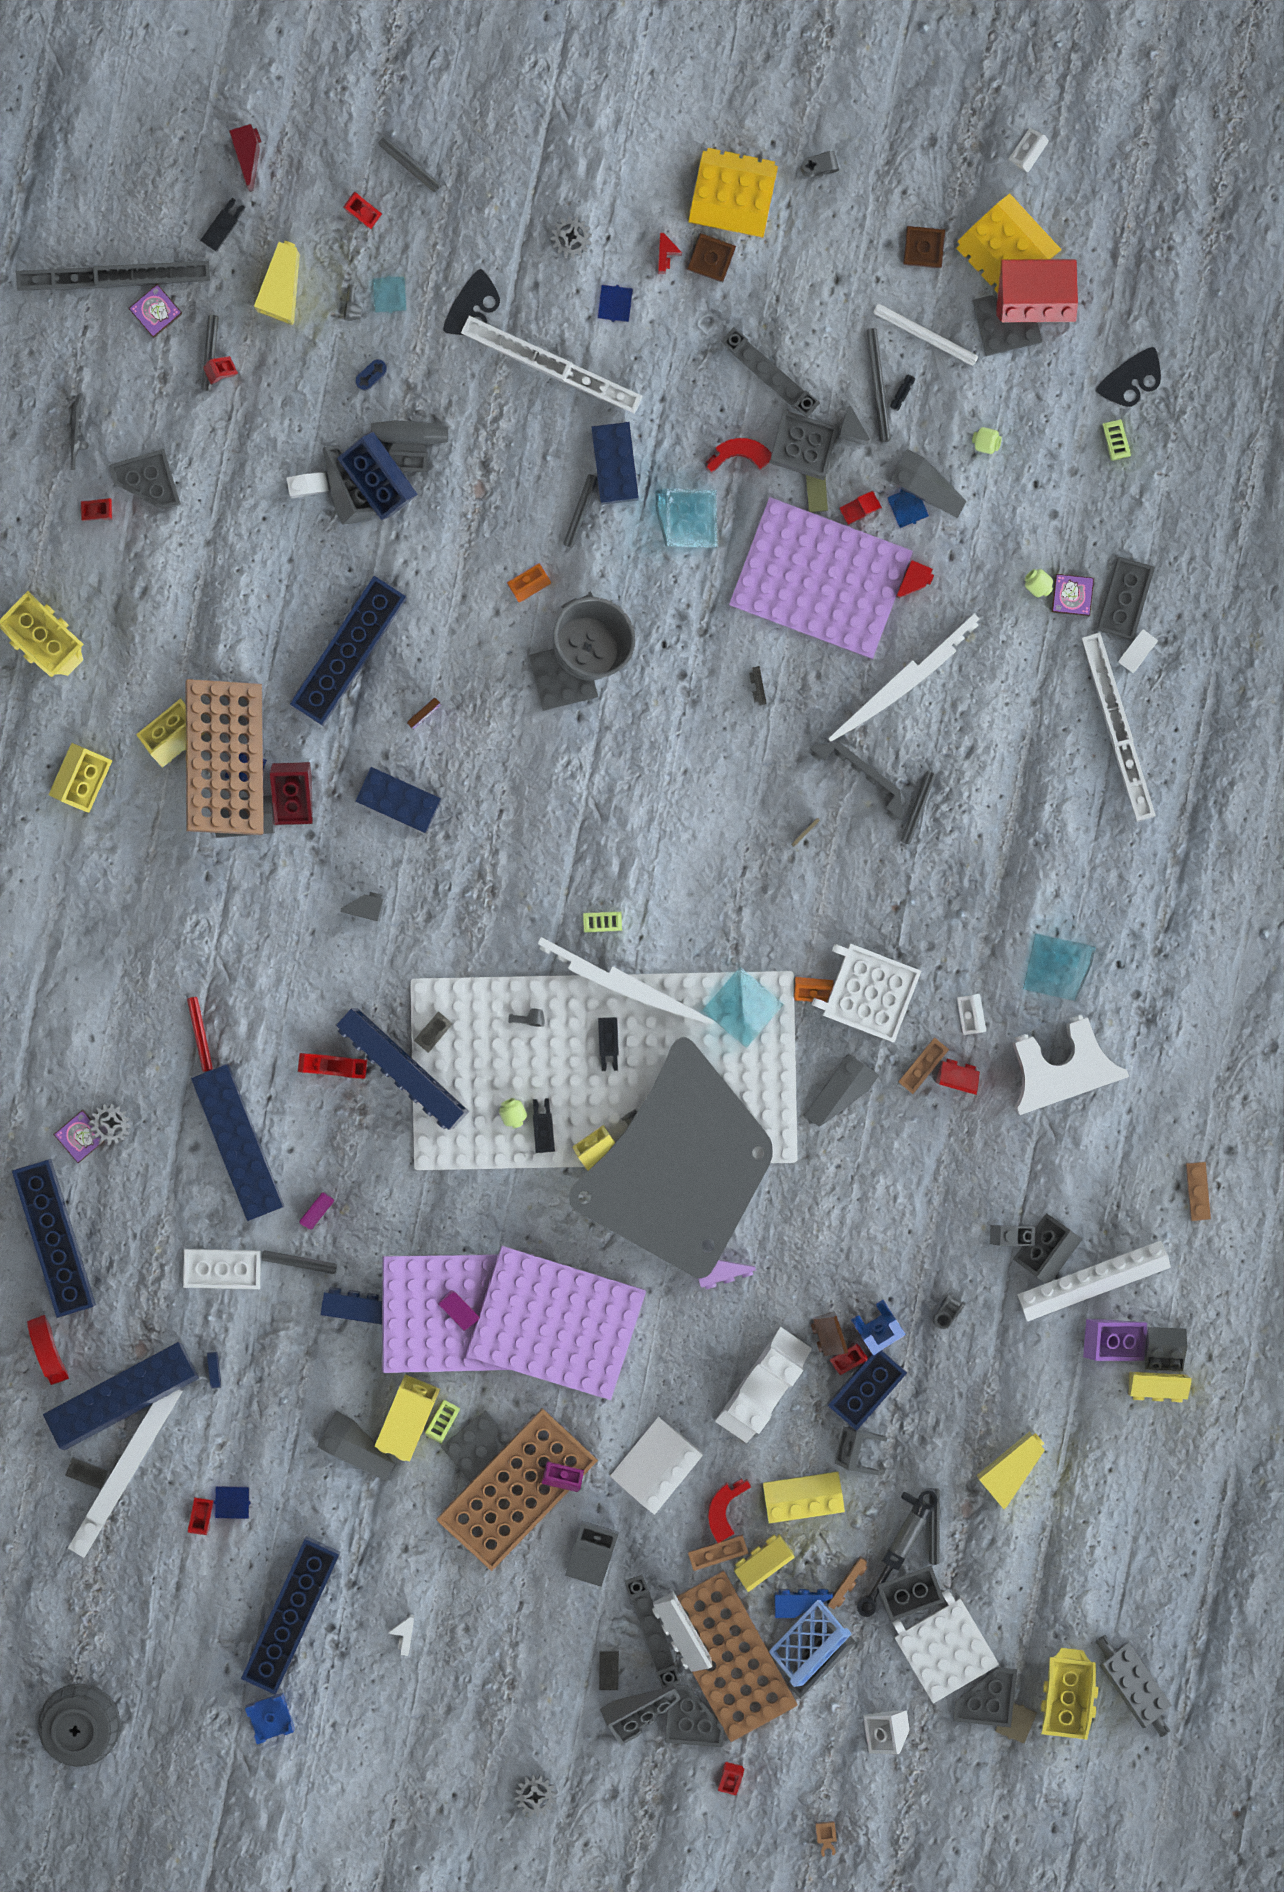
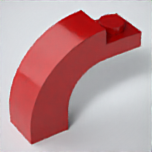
M734 438L719 444L715 448L719 455L716 456L714 454L707 461L706 469L712 474L727 459L741 456L749 459L761 471L769 463L772 453L763 444L755 440Z
M299 1053L297 1072L365 1079L367 1060Z
M42 1315L27 1321L30 1339L44 1376L48 1378L51 1385L69 1379L68 1372L55 1346L52 1328L46 1316Z
M742 1478L732 1484V1488L726 1482L715 1492L711 1499L708 1518L711 1532L717 1543L735 1534L726 1518V1509L733 1498L751 1488V1484L747 1479L744 1481Z

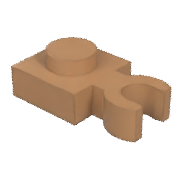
M835 1822L815 1823L817 1843H823L821 1855L825 1856V1849L830 1848L832 1855H835V1847L831 1844V1842H837Z

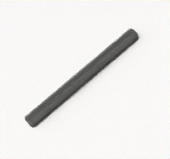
M870 328L866 332L881 442H889L891 437L878 334L876 328Z

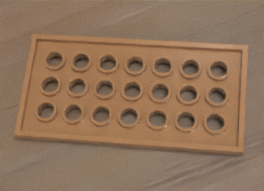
M187 679L185 681L186 831L262 835V684ZM202 695H205L210 699V703L208 705H205L201 702ZM223 696L228 699L227 706H223L220 703V697ZM239 698H244L247 701L246 707L239 705ZM202 714L209 716V723L202 722ZM221 715H225L228 718V724L220 722L219 718ZM240 716L245 717L247 725H241L238 722V718ZM201 733H207L210 736V741L204 742L201 739ZM220 734H226L229 742H221ZM239 735H244L247 738V744L239 742ZM201 752H208L210 760H203ZM220 753H226L229 756V761H222ZM239 754L247 756V763L240 762ZM202 770L210 773V779L206 780L201 776ZM220 772H227L229 775V780H222L220 777ZM240 772H243L248 776V780L246 782H243L239 779ZM202 789L209 790L211 794L210 798H204L202 796ZM226 790L229 793V799H223L220 796V791ZM240 791L247 793L248 799L246 801L240 799ZM202 808H208L210 810V817H204L202 815ZM221 809L228 810L229 818L221 816ZM240 810H245L248 813L247 819H242L239 816Z
M543 1408L436 1518L445 1529L491 1571L497 1567L569 1491L549 1486L550 1489L547 1493L539 1491L545 1467L538 1464L539 1459L547 1457L549 1462L584 1470L583 1476L598 1461L592 1453ZM542 1430H546L549 1433L548 1438L545 1440L538 1438V1433ZM555 1443L562 1445V1450L558 1453L552 1451V1446ZM528 1444L535 1446V1451L531 1454L524 1451L525 1446ZM569 1456L576 1458V1462L572 1466L565 1463L566 1458ZM514 1458L522 1460L520 1467L515 1468L511 1465ZM528 1471L536 1473V1477L533 1480L525 1478V1474ZM499 1473H508V1479L500 1481L498 1479ZM514 1485L522 1486L523 1489L520 1494L512 1493ZM487 1486L495 1487L493 1495L485 1494L484 1491ZM528 1498L536 1499L535 1506H526V1500ZM507 1499L509 1501L508 1507H499V1501ZM474 1500L482 1502V1506L479 1509L471 1507V1503ZM519 1511L523 1514V1518L520 1521H515L512 1519L513 1513ZM465 1513L469 1516L466 1523L458 1521L460 1514ZM487 1513H494L496 1519L493 1522L486 1521L485 1516ZM503 1525L510 1528L509 1533L506 1535L499 1533V1528ZM476 1526L483 1529L482 1534L479 1536L472 1534V1529ZM489 1539L496 1541V1546L492 1549L486 1547V1542Z
M724 1570L676 1596L683 1609L688 1612V1618L698 1630V1635L703 1644L707 1646L711 1660L716 1663L714 1670L704 1669L692 1673L720 1724L724 1727L730 1742L798 1706ZM715 1591L722 1594V1599L718 1602L711 1599V1594ZM703 1601L705 1608L702 1611H697L694 1608L695 1602ZM722 1609H730L731 1616L726 1619L722 1618L720 1615ZM708 1617L715 1621L714 1625L710 1628L705 1627L703 1621ZM731 1626H739L741 1629L740 1633L732 1635L729 1631ZM716 1634L723 1636L724 1641L721 1644L713 1642V1637ZM741 1642H747L750 1645L747 1652L739 1650ZM725 1651H730L733 1654V1658L730 1661L722 1659V1654ZM750 1659H757L759 1666L751 1669L748 1666V1662ZM734 1668H739L742 1670V1675L739 1678H734L731 1675V1671ZM759 1676H766L768 1683L764 1686L757 1683ZM716 1678H724L725 1685L717 1687L714 1684ZM743 1685L751 1687V1692L748 1695L741 1693L740 1689ZM768 1693H776L777 1700L775 1702L767 1701L766 1696ZM726 1694L734 1696L735 1700L732 1704L724 1702L723 1698ZM754 1701L761 1705L760 1709L756 1712L749 1708L750 1704ZM741 1711L744 1717L742 1720L736 1721L733 1718V1713Z

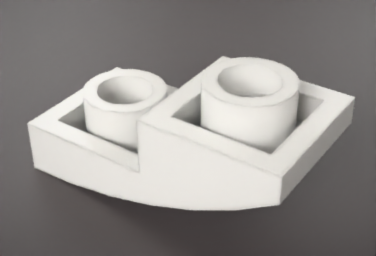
M1143 629L1118 662L1134 673L1157 644L1158 640Z

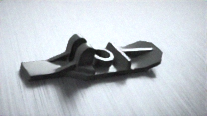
M82 393L77 395L72 408L70 470H75L76 457L79 450H85L89 447L88 442L78 440L81 435V427L78 426V423L83 422L81 419Z

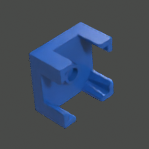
M884 1300L876 1304L882 1315L865 1325L859 1315L851 1319L873 1355L906 1335Z
M283 1693L247 1704L245 1707L247 1717H250L255 1731L254 1738L257 1745L281 1734H291L295 1730Z

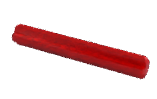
M196 996L187 999L202 1071L206 1072L213 1069L198 998Z

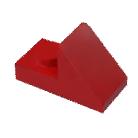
M353 192L343 206L348 214L358 219L369 229H372L382 215L381 212L356 192Z
M660 233L658 274H666V269H670L671 259L667 255L682 256V252L665 233Z
M230 356L211 359L203 367L210 384L238 374Z
M871 491L845 504L839 510L847 525H850L882 507L874 491Z
M112 498L81 501V521L112 520Z
M852 1343L847 1348L848 1353L835 1355L830 1359L839 1375L868 1360L858 1343Z
M194 1497L188 1533L207 1535L210 1529L213 1500Z
M725 1762L718 1791L737 1795L745 1768L737 1764Z

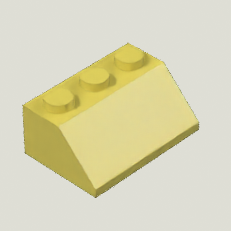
M181 698L136 734L150 755L162 768L182 751L186 750V706Z
M71 743L48 795L89 813L112 760Z
M1130 1371L1128 1395L1133 1396V1400H1144L1145 1397H1152V1401H1164V1398H1170L1171 1402H1183V1399H1188L1191 1377L1184 1374Z
M780 1534L778 1536L772 1535L765 1541L766 1545L762 1548L760 1546L756 1547L750 1552V1557L746 1560L743 1557L735 1563L734 1572L748 1592L795 1558L793 1551Z

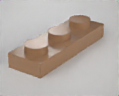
M934 1037L898 1082L914 1094L949 1049Z
M1206 1162L1186 1163L1191 1221L1211 1219Z
M743 1534L688 1552L694 1571L749 1554Z
M859 1556L833 1593V1598L828 1600L827 1605L833 1610L836 1606L840 1607L845 1600L843 1596L847 1590L851 1592L856 1585L855 1579L857 1576H862L866 1571L867 1561Z

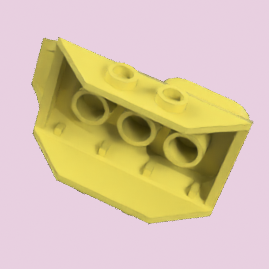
M27 591L0 619V629L11 639L9 643L17 651L20 648L25 653L23 657L31 664L35 662L51 677L56 674L68 676L83 661L81 647L84 644L67 629L69 625L61 617L57 619L53 615L55 611L48 604L43 606Z
M1061 1648L1057 1655L1050 1657L1048 1679L1043 1684V1692H1046V1697L1041 1702V1712H1044L1041 1734L1087 1740L1092 1718H1095L1096 1706H1093L1094 1698L1097 1699L1098 1687H1095L1096 1663L1091 1662L1087 1658L1084 1650Z

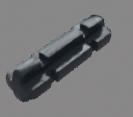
M909 374L906 375L903 380L904 383L901 384L895 399L890 404V407L896 411L900 409L902 402H904L911 389L910 386L915 382V378Z

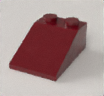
M252 124L229 130L246 185L249 191L252 192L254 191L260 153L259 143L262 141L257 128L253 129Z
M310 762L272 763L270 783L274 825L313 824Z

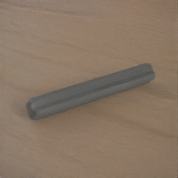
M383 137L378 144L382 149L433 192L439 190L441 187L440 183L390 140Z
M216 315L208 316L203 367L209 360L215 359L219 317ZM203 369L201 389L203 391H212L213 384H210Z
M588 474L564 540V545L572 548L576 541L598 479L595 475Z
M927 771L901 837V842L905 844H910L935 780L936 774Z
M266 1250L262 1252L261 1257L262 1261L335 1274L337 1264Z
M932 1488L937 1491L939 1499L929 1517V1563L937 1565L940 1563V1490ZM929 1494V1503H932L934 1498Z

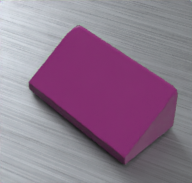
M322 1192L300 1219L299 1223L308 1229H313L333 1204L334 1199L327 1193Z
M453 1290L438 1303L463 1331L480 1319Z
M547 1461L542 1484L579 1492L584 1470Z

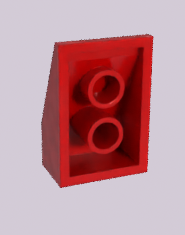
M948 1058L946 1062L941 1061L936 1079L937 1084L977 1095L980 1071L976 1070V1066L965 1063V1067L957 1065L958 1061Z

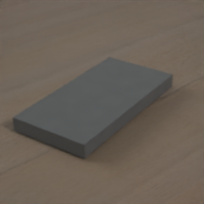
M1117 557L1097 631L1134 641L1154 573V566Z

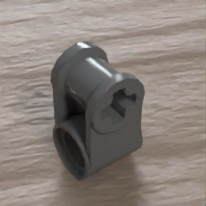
M827 151L819 155L807 157L801 166L802 174L808 178L839 171L835 151ZM808 164L814 166L813 171L807 168Z
M949 1292L933 1317L934 1325L940 1329L948 1328L962 1311L966 1302L959 1301ZM940 1315L947 1317V1322L943 1326L937 1322Z

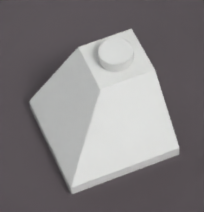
M887 1711L863 1715L869 1754H899L909 1732L907 1711Z

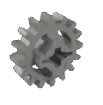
M568 216V221L566 222L563 218L561 219V225L555 223L557 230H551L555 237L550 239L552 242H556L553 245V249L559 248L558 255L563 252L564 258H567L568 254H570L572 259H574L575 254L581 257L582 250L588 251L586 245H591V241L588 239L592 238V234L587 233L590 227H584V220L579 223L578 217L572 221L571 217ZM571 225L569 229L562 230L564 227ZM578 227L584 233V237L578 234ZM574 230V238L576 239H572L569 245L568 237L566 236H570ZM558 238H560L561 240H564V242H565V247H562V246H561V244L559 243ZM581 245L579 248L572 250V247Z
M105 1104L102 1105L101 1109L97 1108L95 1110L96 1114L92 1113L90 1116L93 1120L88 1122V1125L93 1126L89 1130L90 1133H95L93 1139L99 1138V1144L105 1141L106 1146H109L111 1142L114 1146L118 1144V1141L123 1142V1136L127 1137L129 1134L126 1130L131 1128V1125L127 1124L130 1118L124 1117L126 1111L121 1113L120 1106L114 1109L113 1104H110L108 1108ZM106 1114L105 1119H99L101 1115ZM114 1131H115V1132L120 1131V1133H119L118 1135L113 1136Z
M532 1774L531 1780L526 1776L525 1783L519 1782L521 1789L516 1788L515 1792L519 1795L515 1796V1800H520L517 1807L523 1806V1814L529 1811V1817L533 1813H536V1816L539 1817L540 1812L546 1815L547 1808L549 1810L553 1809L550 1803H556V1799L552 1798L556 1796V1791H551L554 1788V1784L548 1785V1778L543 1781L542 1775L536 1779L535 1775ZM538 1784L544 1786L547 1790L541 1789ZM531 1785V1789L528 1792L523 1793L525 1788ZM533 1792H537V1795H540L537 1800L533 1797ZM548 1799L546 1804L541 1807V1802ZM525 1802L531 1803L533 1805V1808L528 1806Z

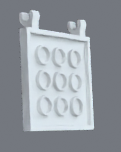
M834 944L832 951L845 957L828 1001L824 1002L814 998L811 1005L823 1009V1016L895 1042L921 971L853 944H849L848 949Z
M949 1589L942 1592L948 1605L905 1630L900 1619L892 1622L899 1633L894 1638L933 1704L999 1665L961 1598L954 1600Z

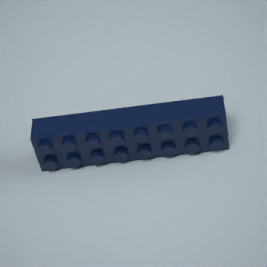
M373 576L290 705L324 726L407 600V597L376 576Z
M351 1008L337 1023L338 1032L344 1038H350L353 1041L352 1045L358 1051H364L367 1054L366 1058L372 1064H378L381 1067L380 1071L386 1077H392L395 1080L394 1084L400 1090H406L409 1093L408 1097L414 1103H420L423 1106L422 1110L431 1117L433 1115L438 1120L436 1123L444 1130L446 1128L448 1130L454 1129L470 1112L360 1009Z
M229 1064L191 1078L246 1220L250 1221L283 1208L285 1205Z
M52 1159L12 1170L56 1318L94 1307L96 1305Z
M177 1342L44 1413L43 1416L59 1449L65 1451L199 1379V1376L184 1345Z
M308 1536L305 1537L243 1672L242 1680L276 1695L341 1551Z

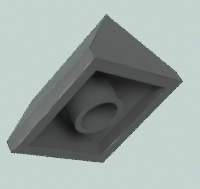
M849 406L845 413L839 438L866 445L869 443L870 438L853 408Z

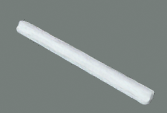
M877 304L873 313L972 366L978 359V356L881 304Z

